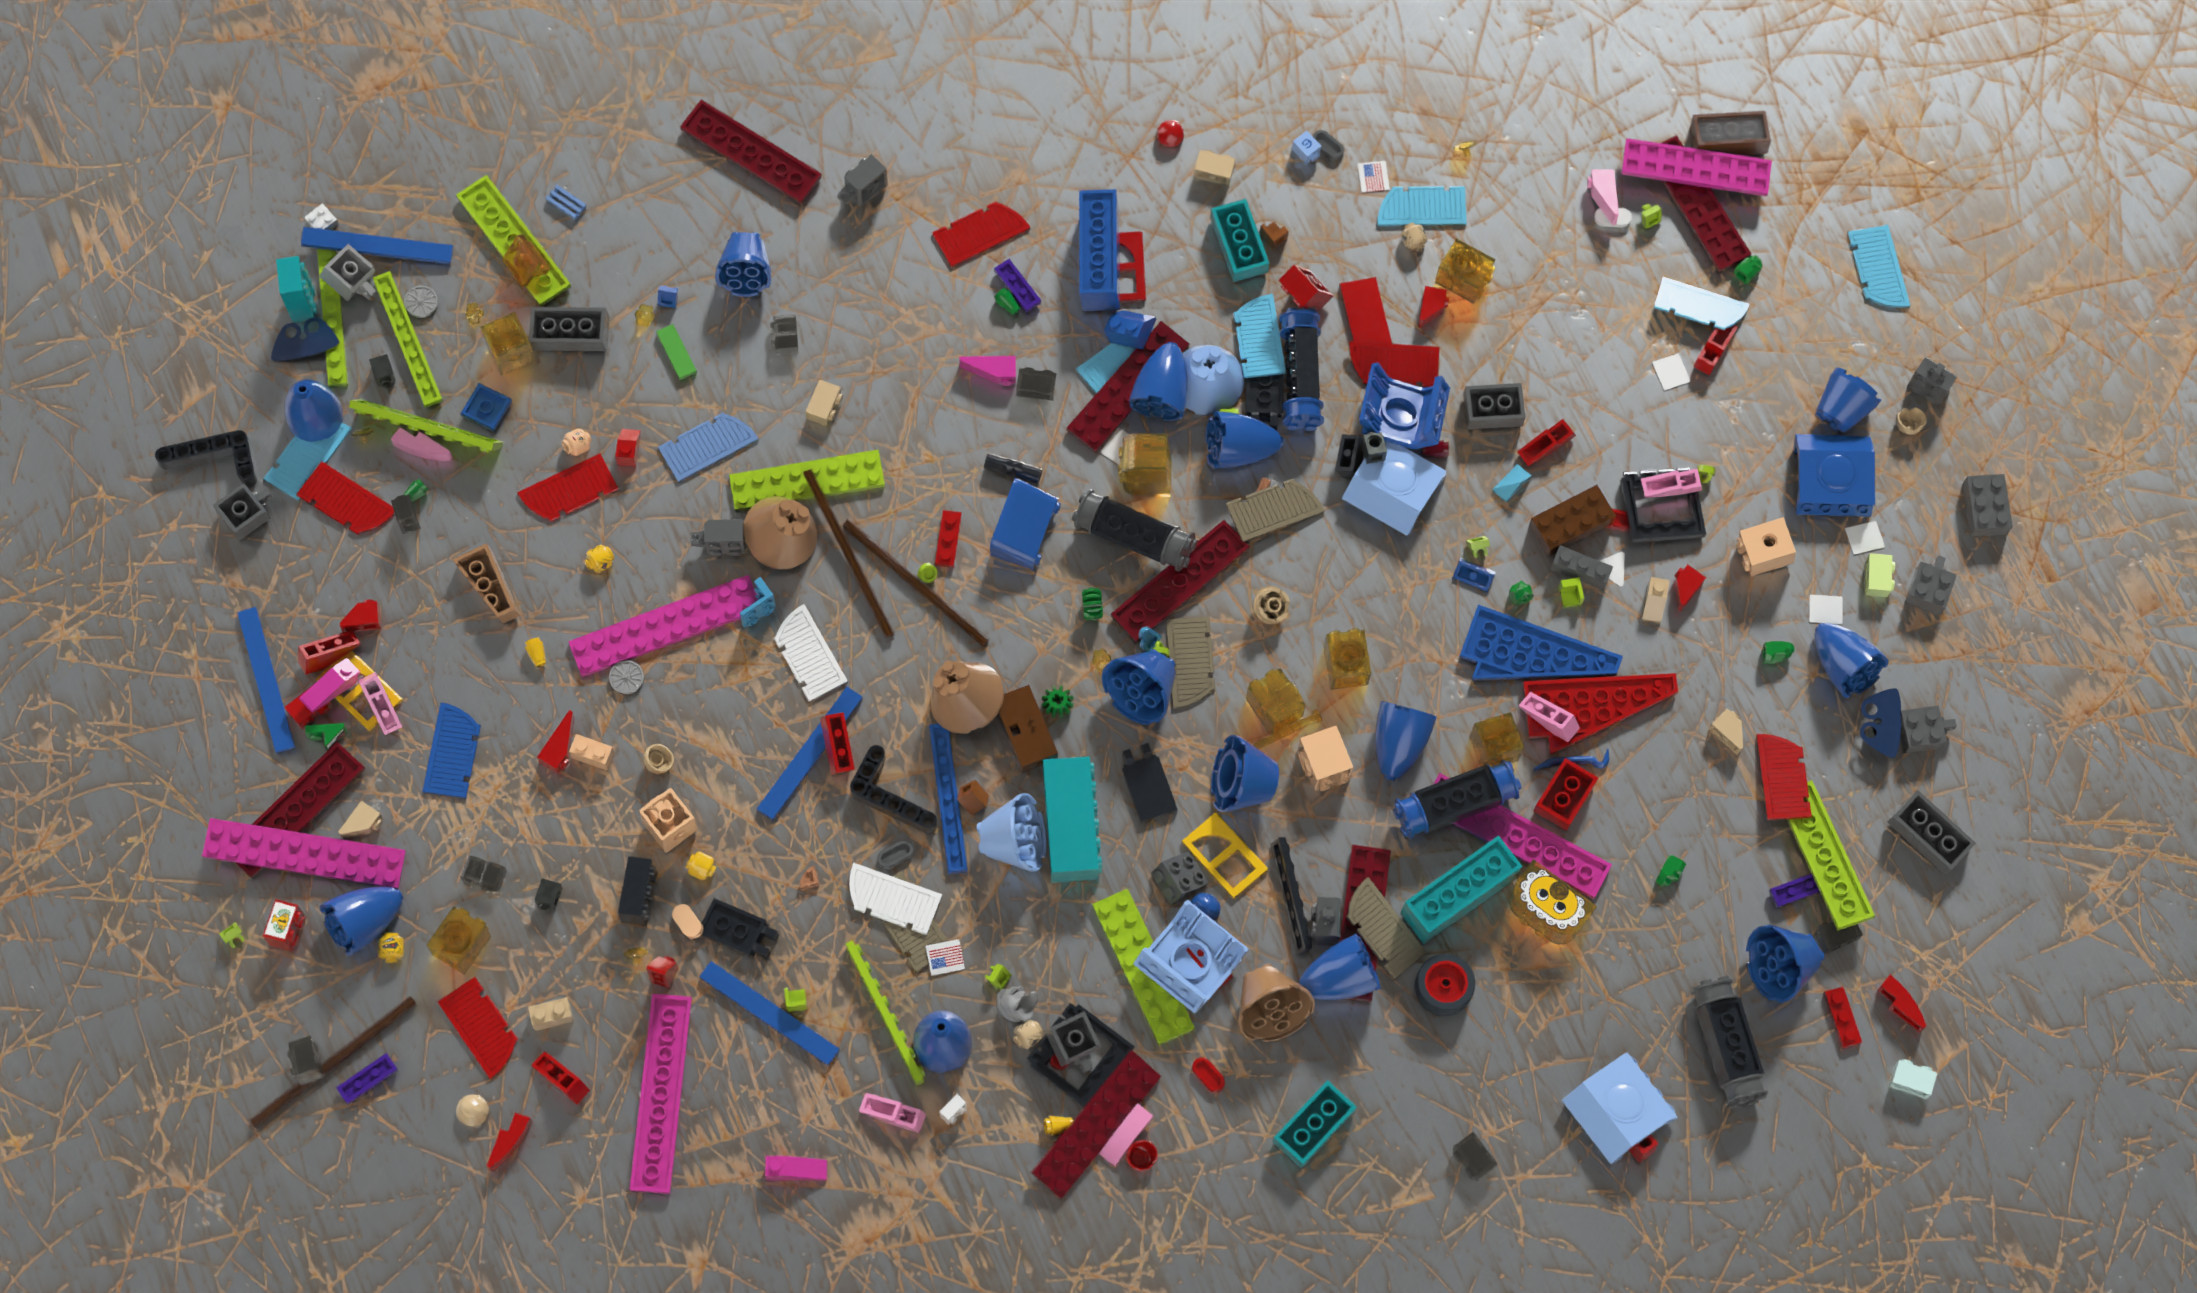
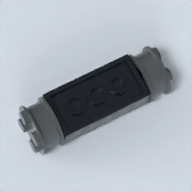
M1090 489L1087 493H1082L1079 499L1080 505L1078 510L1072 516L1075 528H1085L1089 530L1091 535H1097L1160 562L1161 565L1169 564L1175 567L1176 571H1180L1183 567L1187 568L1190 562L1189 556L1191 551L1196 548L1198 542L1195 539L1194 532L1186 533L1179 526H1173L1112 500L1107 495L1099 496L1095 494L1093 489Z
M1723 976L1713 982L1711 979L1701 981L1700 985L1692 988L1691 995H1695L1696 1013L1721 1090L1725 1091L1727 1097L1725 1104L1729 1106V1109L1740 1107L1743 1103H1746L1747 1106L1758 1103V1100L1767 1097L1768 1091L1764 1090L1761 1082L1764 1070L1741 998H1738L1733 993L1731 987L1733 980L1729 979V976Z

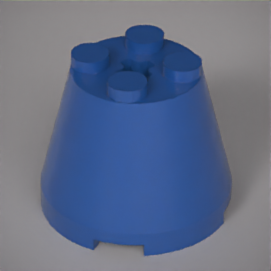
M733 232L717 264L715 272L716 283L719 287H724L731 291V295L752 297L759 295L760 291L766 287L769 288L772 279L765 244L757 232Z
M1835 368L1831 373L1814 414L1819 420H1825L1829 423L1828 427L1837 433L1839 430L1843 433L1850 430L1882 401L1880 398L1877 399L1876 395L1878 393L1868 383L1858 376L1847 375V371L1842 368Z

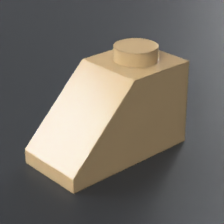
M1650 578L1647 584L1642 620L1661 623L1670 580Z
M1726 709L1712 723L1709 730L1738 755L1743 749L1742 721L1737 713Z
M361 801L338 833L344 840L370 835L374 830L377 831L381 827L383 817L378 811Z

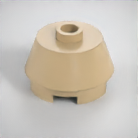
M1267 586L1257 593L1252 607L1255 615L1262 622L1277 624L1288 615L1290 600L1283 590L1275 586Z

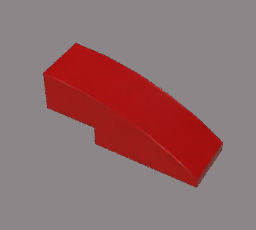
M1733 325L1725 330L1715 328L1693 367L1710 376L1738 327Z
M1562 419L1550 429L1544 430L1517 452L1529 467L1563 446L1576 435L1565 420Z
M1890 974L1877 991L1892 1002L1888 1008L1921 1033L1925 1029L1926 1023L1918 1005L1903 985Z
M515 1112L509 1130L500 1129L486 1165L489 1171L493 1172L501 1166L519 1147L533 1122L530 1117Z

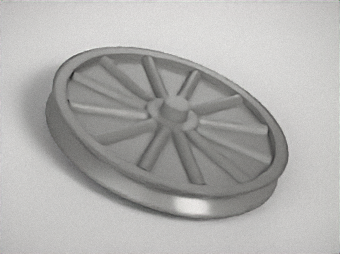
M415 286L406 293L404 306L410 315L424 318L436 310L438 298L430 287Z
M624 660L612 667L609 673V681L616 692L632 694L642 686L644 673L636 662Z

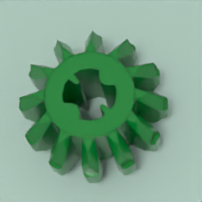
M1088 588L1082 591L1083 616L1086 620L1092 621L1103 617L1102 594L1099 588Z
M1052 686V691L1047 689L1045 691L1046 695L1042 696V701H1044L1042 708H1046V715L1051 712L1052 718H1055L1056 714L1063 718V712L1069 715V709L1074 707L1072 703L1074 697L1069 696L1070 690L1068 689L1063 692V686H1060L1059 690H1056L1055 686Z

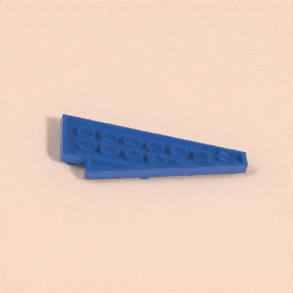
M1478 605L1459 658L1477 664L1471 680L1485 681L1616 676L1623 656Z

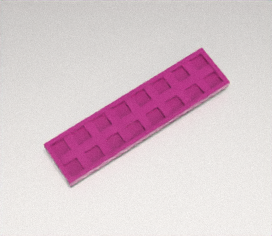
M1626 138L1621 174L1767 197L1772 160Z

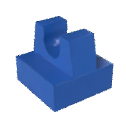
M664 285L659 286L657 305L676 308L678 288H670Z

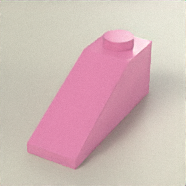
M1592 170L1591 176L1587 178V188H1590L1592 198L1611 224L1616 225L1619 213L1614 170Z
M375 672L358 680L384 735L401 728L402 725L377 673Z
M1532 692L1519 705L1520 709L1547 730L1567 742L1580 729L1573 714Z

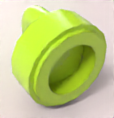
M1697 466L1701 483H1707L1711 480L1712 476H1715L1716 469L1713 466Z
M925 563L920 566L917 576L923 582L931 583L936 579L938 571L932 564Z
M1157 641L1152 649L1169 658V649L1164 647L1162 642Z

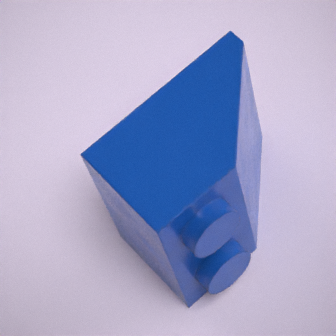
M1121 310L1110 315L1104 332L1109 343L1143 350L1156 322V317Z

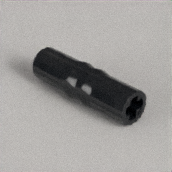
M990 453L987 454L984 463L985 469L1037 484L1040 481L1043 470L1021 461Z

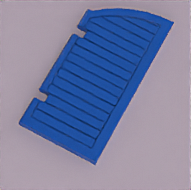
M440 703L422 792L466 798L469 782H464V778L471 777L478 743L473 741L472 738L473 736H479L481 725L477 724L469 714L450 704Z

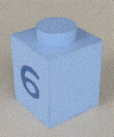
M1305 131L1293 141L1292 150L1307 164L1319 158L1321 145L1308 131Z

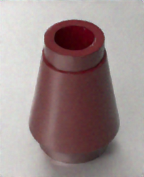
M1440 440L1437 445L1423 447L1422 455L1438 458L1449 456V441L1444 442V440Z

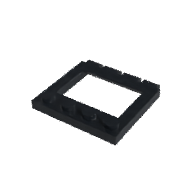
M1690 467L1676 468V471L1683 472L1691 469ZM1658 469V475L1673 472L1674 469ZM1641 470L1639 471V476L1637 471L1623 472L1620 484L1631 543L1702 538L1706 536L1698 491L1687 493L1692 520H1678L1667 523L1653 522V524L1639 523L1633 490H1643L1641 479L1656 476V471Z
M1069 1003L1061 1013L1066 1020L1085 1011L1092 1028L1113 1044L1079 1089L1047 1066L1055 1053L1046 1034L1037 1044L1043 1050L1040 1051L1034 1048L1026 1059L1032 1063L1030 1067L1084 1108L1130 1050L1135 1049V1046L1081 1005L1074 1006L1072 1003ZM1058 1017V1019L1054 1022V1024L1051 1027L1065 1020L1061 1017Z

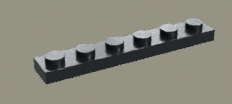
M1279 837L1271 843L1296 952L1297 955H1302L1312 949V938L1309 936L1308 921L1304 916L1303 901L1300 899L1298 891L1299 884L1294 874V864L1290 857V846L1286 841V837Z

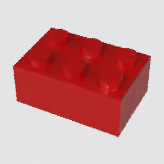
M1295 264L1278 280L1282 284L1280 286L1282 290L1287 294L1290 293L1294 297L1293 301L1300 308L1316 309L1319 312L1334 296L1309 269Z
M1565 758L1537 802L1533 812L1567 831L1594 788L1598 777Z

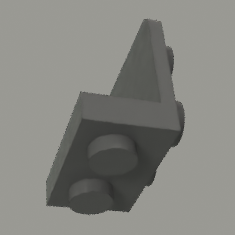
M1185 852L1162 861L1151 872L1170 905L1176 904L1185 894L1208 884V879L1190 852Z

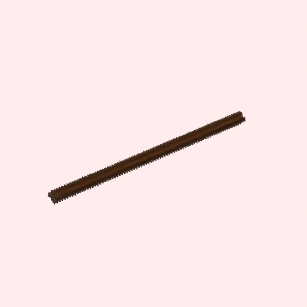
M812 469L804 471L803 475L825 518H827L826 520L829 522L828 524L836 541H838L837 543H839L838 545H840L839 547H841L840 549H842L841 551H843L842 553H844L843 555H845L844 557H846L845 559H847L846 561H848L857 582H859L858 584H860L859 586H861L860 588H862L861 590H863L862 592H864L866 600L876 619H878L877 621H879L878 623L883 634H885L884 636H886L885 638L894 636L895 634H893L894 632L890 628L891 625L885 613H883L881 605H879L880 602L874 590H872L871 584L865 578L866 576L862 572L863 569L854 551H852L851 545H849L846 537H844V532L831 506H829V502H827V497L825 498L821 488H819L821 485H819L817 477H815Z
M850 519L844 522L842 527L845 530L849 531L852 536L856 537L859 542L863 543L866 548L870 549L873 554L877 555L880 560L884 561L887 566L891 567L908 584L916 588L915 590L923 594L926 599L930 600L933 605L937 606L954 623L962 627L961 629L965 630L975 641L983 647L990 640V638L987 639L988 636L982 635L980 633L981 630L975 629L976 626L974 624H970V621L968 623V620L966 621L965 617L962 618L963 615H959L956 609L950 608L951 605L949 603H945L942 597L940 598L938 594H934L931 588H927L926 583L920 582L919 577L913 576L910 570H906L907 567L903 566V564L901 565V563L899 564L900 561L896 560V558L894 559V557L892 558L893 555L889 554V552L887 553V551L885 552L886 549L882 548V546L880 547V545L878 546L879 543L875 542V540L873 541V539L871 540L872 537L868 536V534L866 535V533L864 534L865 531L861 530V528H857L858 525L854 524V522L852 523V521L850 522Z
M411 996L407 1000L404 999L403 1003L400 1002L401 1004L397 1005L395 1009L393 1008L391 1012L386 1013L385 1017L382 1016L381 1020L378 1019L377 1023L374 1022L373 1026L370 1025L371 1027H368L367 1031L364 1030L363 1034L360 1033L359 1037L356 1036L357 1038L352 1039L353 1042H348L349 1045H344L343 1049L340 1048L339 1052L334 1053L332 1057L328 1058L329 1060L326 1059L324 1063L322 1062L320 1066L318 1065V1068L316 1067L314 1071L312 1070L310 1074L308 1073L306 1077L304 1076V1079L302 1078L300 1082L297 1081L298 1083L294 1084V1087L291 1086L290 1090L287 1089L286 1093L283 1092L284 1095L281 1094L279 1095L280 1098H275L273 1100L274 1103L271 1101L267 1107L265 1106L263 1110L261 1109L259 1113L257 1112V1115L255 1114L253 1118L249 1119L253 1127L256 1128L258 1124L260 1125V1123L265 1122L264 1120L269 1119L270 1115L273 1116L281 1107L283 1108L285 1104L287 1105L289 1101L291 1102V1099L293 1100L295 1096L297 1097L299 1093L301 1094V1091H305V1088L307 1089L309 1085L311 1086L313 1082L315 1083L317 1079L319 1080V1077L322 1078L321 1076L330 1072L329 1069H334L335 1065L338 1066L340 1062L342 1063L346 1059L345 1057L348 1058L350 1054L352 1055L354 1051L356 1052L358 1048L360 1049L359 1046H364V1043H368V1040L370 1041L372 1037L374 1038L376 1034L378 1035V1032L380 1033L382 1029H386V1026H390V1023L392 1024L394 1020L396 1021V1018H400V1015H404V1012L406 1013L408 1009H412V1006H416L414 999Z

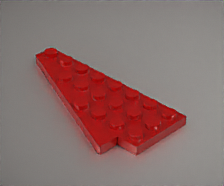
M1676 673L1524 681V699L1532 692L1573 714L1580 727L1569 742L1551 733L1526 713L1528 739L1548 738L1549 755H1553L1677 694Z

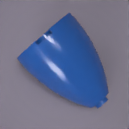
M1167 342V344H1163L1153 353L1140 371L1132 388L1129 407L1149 418L1152 415L1163 417L1164 421H1177L1183 418L1187 400L1186 366L1182 351L1178 345L1173 342Z
M305 379L296 382L289 389L285 398L284 412L287 425L294 436L304 441L312 442L327 439L336 433L343 422V409L337 396L329 387L321 382Z
M1214 411V416L1209 417L1206 426L1205 443H1207V448L1210 452L1206 458L1211 468L1245 466L1272 456L1283 447L1284 441L1279 432L1259 420L1241 414Z
M1821 623L1816 627L1814 634L1815 645L1821 664L1834 686L1845 698H1849L1855 692L1858 695L1878 681L1880 671L1883 667L1888 666V658L1876 646L1858 633L1836 624Z
M1380 702L1376 721L1375 745L1380 772L1385 774V779L1395 781L1396 778H1401L1414 765L1428 743L1437 716L1389 702Z
M370 887L347 892L320 905V912L325 914V921L323 923L337 947H343L346 950L345 954L351 956L374 941L388 927L402 905L403 895L399 889L395 890L393 887Z
M1357 934L1340 941L1321 954L1299 979L1300 985L1306 988L1316 1000L1348 999L1365 995L1381 988L1368 951Z
M935 1011L926 1015L919 1022L913 1035V1050L919 1063L930 1071L944 1073L960 1068L967 1061L972 1050V1037L969 1027L961 1017L950 1011Z

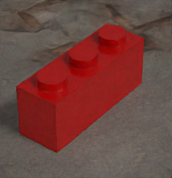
M844 712L821 717L820 721L831 775L855 770Z

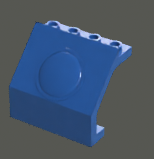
M1379 363L1372 364L1365 388L1361 414L1359 415V421L1363 425L1362 434L1382 432L1384 441L1413 450L1439 444L1450 387L1442 376L1435 377L1433 386L1422 388L1391 379Z
M1795 434L1793 452L1798 454L1796 514L1871 517L1873 505H1875V451L1871 437Z

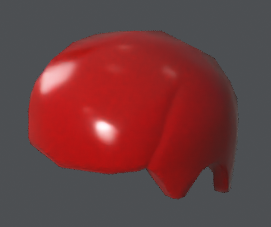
M1175 120L1162 122L1156 132L1158 142L1164 147L1174 148L1180 145L1184 139L1183 127Z
M1147 1140L1134 1142L1126 1153L1127 1163L1132 1169L1137 1171L1150 1169L1158 1159L1157 1148L1152 1142Z

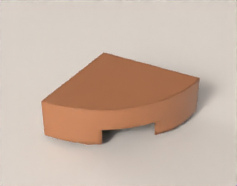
M814 866L808 868L802 875L800 880L801 891L820 886Z

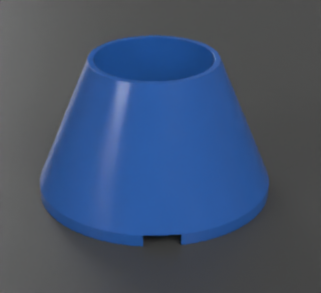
M1237 735L1227 737L1224 740L1226 743L1224 748L1218 750L1212 770L1211 794H1215L1216 802L1213 801L1215 808L1220 812L1226 813L1269 802L1273 798L1278 786L1279 768L1277 762L1242 737Z

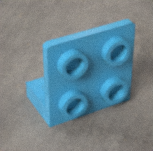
M761 577L754 581L755 597L758 601L739 613L744 628L748 625L753 626L760 617L771 614L776 607L774 595Z

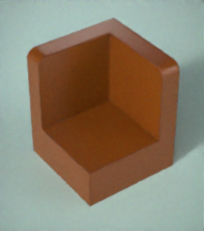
M1272 222L1267 227L1262 224L1259 233L1274 249L1288 239L1289 231L1285 226L1279 228L1275 222Z
M973 780L960 787L957 800L972 815L987 807L989 795L976 780Z

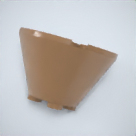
M779 496L762 499L748 511L744 519V541L751 550L753 557L768 567L783 570L792 569L806 562L815 550L818 537L815 521L809 513V509L795 500Z
M944 662L936 672L933 680L930 705L935 720L947 731L958 734L970 733L972 730L979 727L982 729L988 725L1000 711L1004 700V689L1000 676L994 669L983 663Z
M1265 964L1261 968L1247 972L1243 976L1244 981L1238 1024L1246 1038L1252 1041L1263 1039L1264 1042L1282 1039L1306 1024L1305 1019L1309 1014H1313L1315 1002L1312 994L1287 975L1272 967L1271 964Z

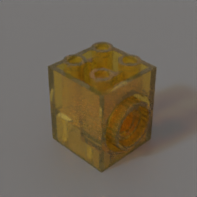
M1456 238L1438 267L1435 283L1474 304L1477 298L1480 299L1482 297L1486 284L1489 285L1494 276L1493 273L1496 269L1494 266L1495 259Z
M515 312L480 327L485 344L501 376L536 361L531 343Z
M1353 628L1348 630V632L1331 631L1329 634H1326L1323 647L1330 690L1368 685L1371 677V667L1365 630Z
M1281 668L1268 671L1261 680H1253L1248 685L1246 694L1247 702L1270 736L1302 718L1306 706L1300 692L1288 680Z
M1511 712L1474 723L1469 736L1480 767L1486 764L1494 766L1499 764L1501 759L1511 763L1517 762L1524 749Z
M453 906L426 946L431 955L465 975L491 935L486 922L478 917L476 919L472 918L470 913L462 907L458 909Z

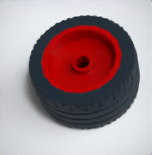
M1439 954L1431 957L1420 967L1415 979V992L1421 1005L1429 1012L1440 1016L1453 1015L1463 1010L1471 1001L1475 991V977L1471 967L1463 959L1453 954ZM1442 982L1447 983L1449 986H1444Z

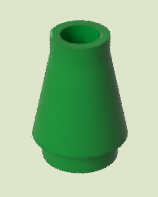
M1005 288L1001 289L994 296L995 303L1008 311L1012 316L1021 309L1011 292Z
M417 479L411 483L400 498L408 506L410 503L425 496L429 489L420 479Z

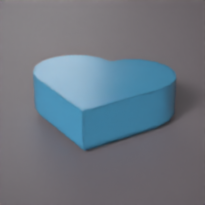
M1149 627L1141 628L1139 631V638L1141 639L1140 648L1149 652L1155 647V643L1160 641L1162 636Z

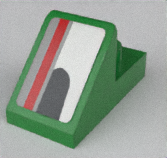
M344 723L305 725V734L308 739L318 741L325 738V748L327 751L347 733Z

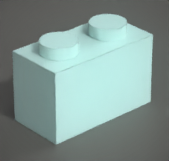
M1902 1059V1061L1899 1060L1894 1065L1889 1086L1927 1099L1932 1094L1937 1073L1933 1072L1930 1067H1919L1913 1065L1912 1061Z

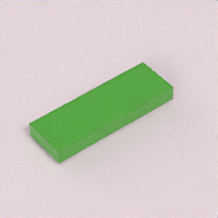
M674 324L656 331L679 380L696 374L697 370Z

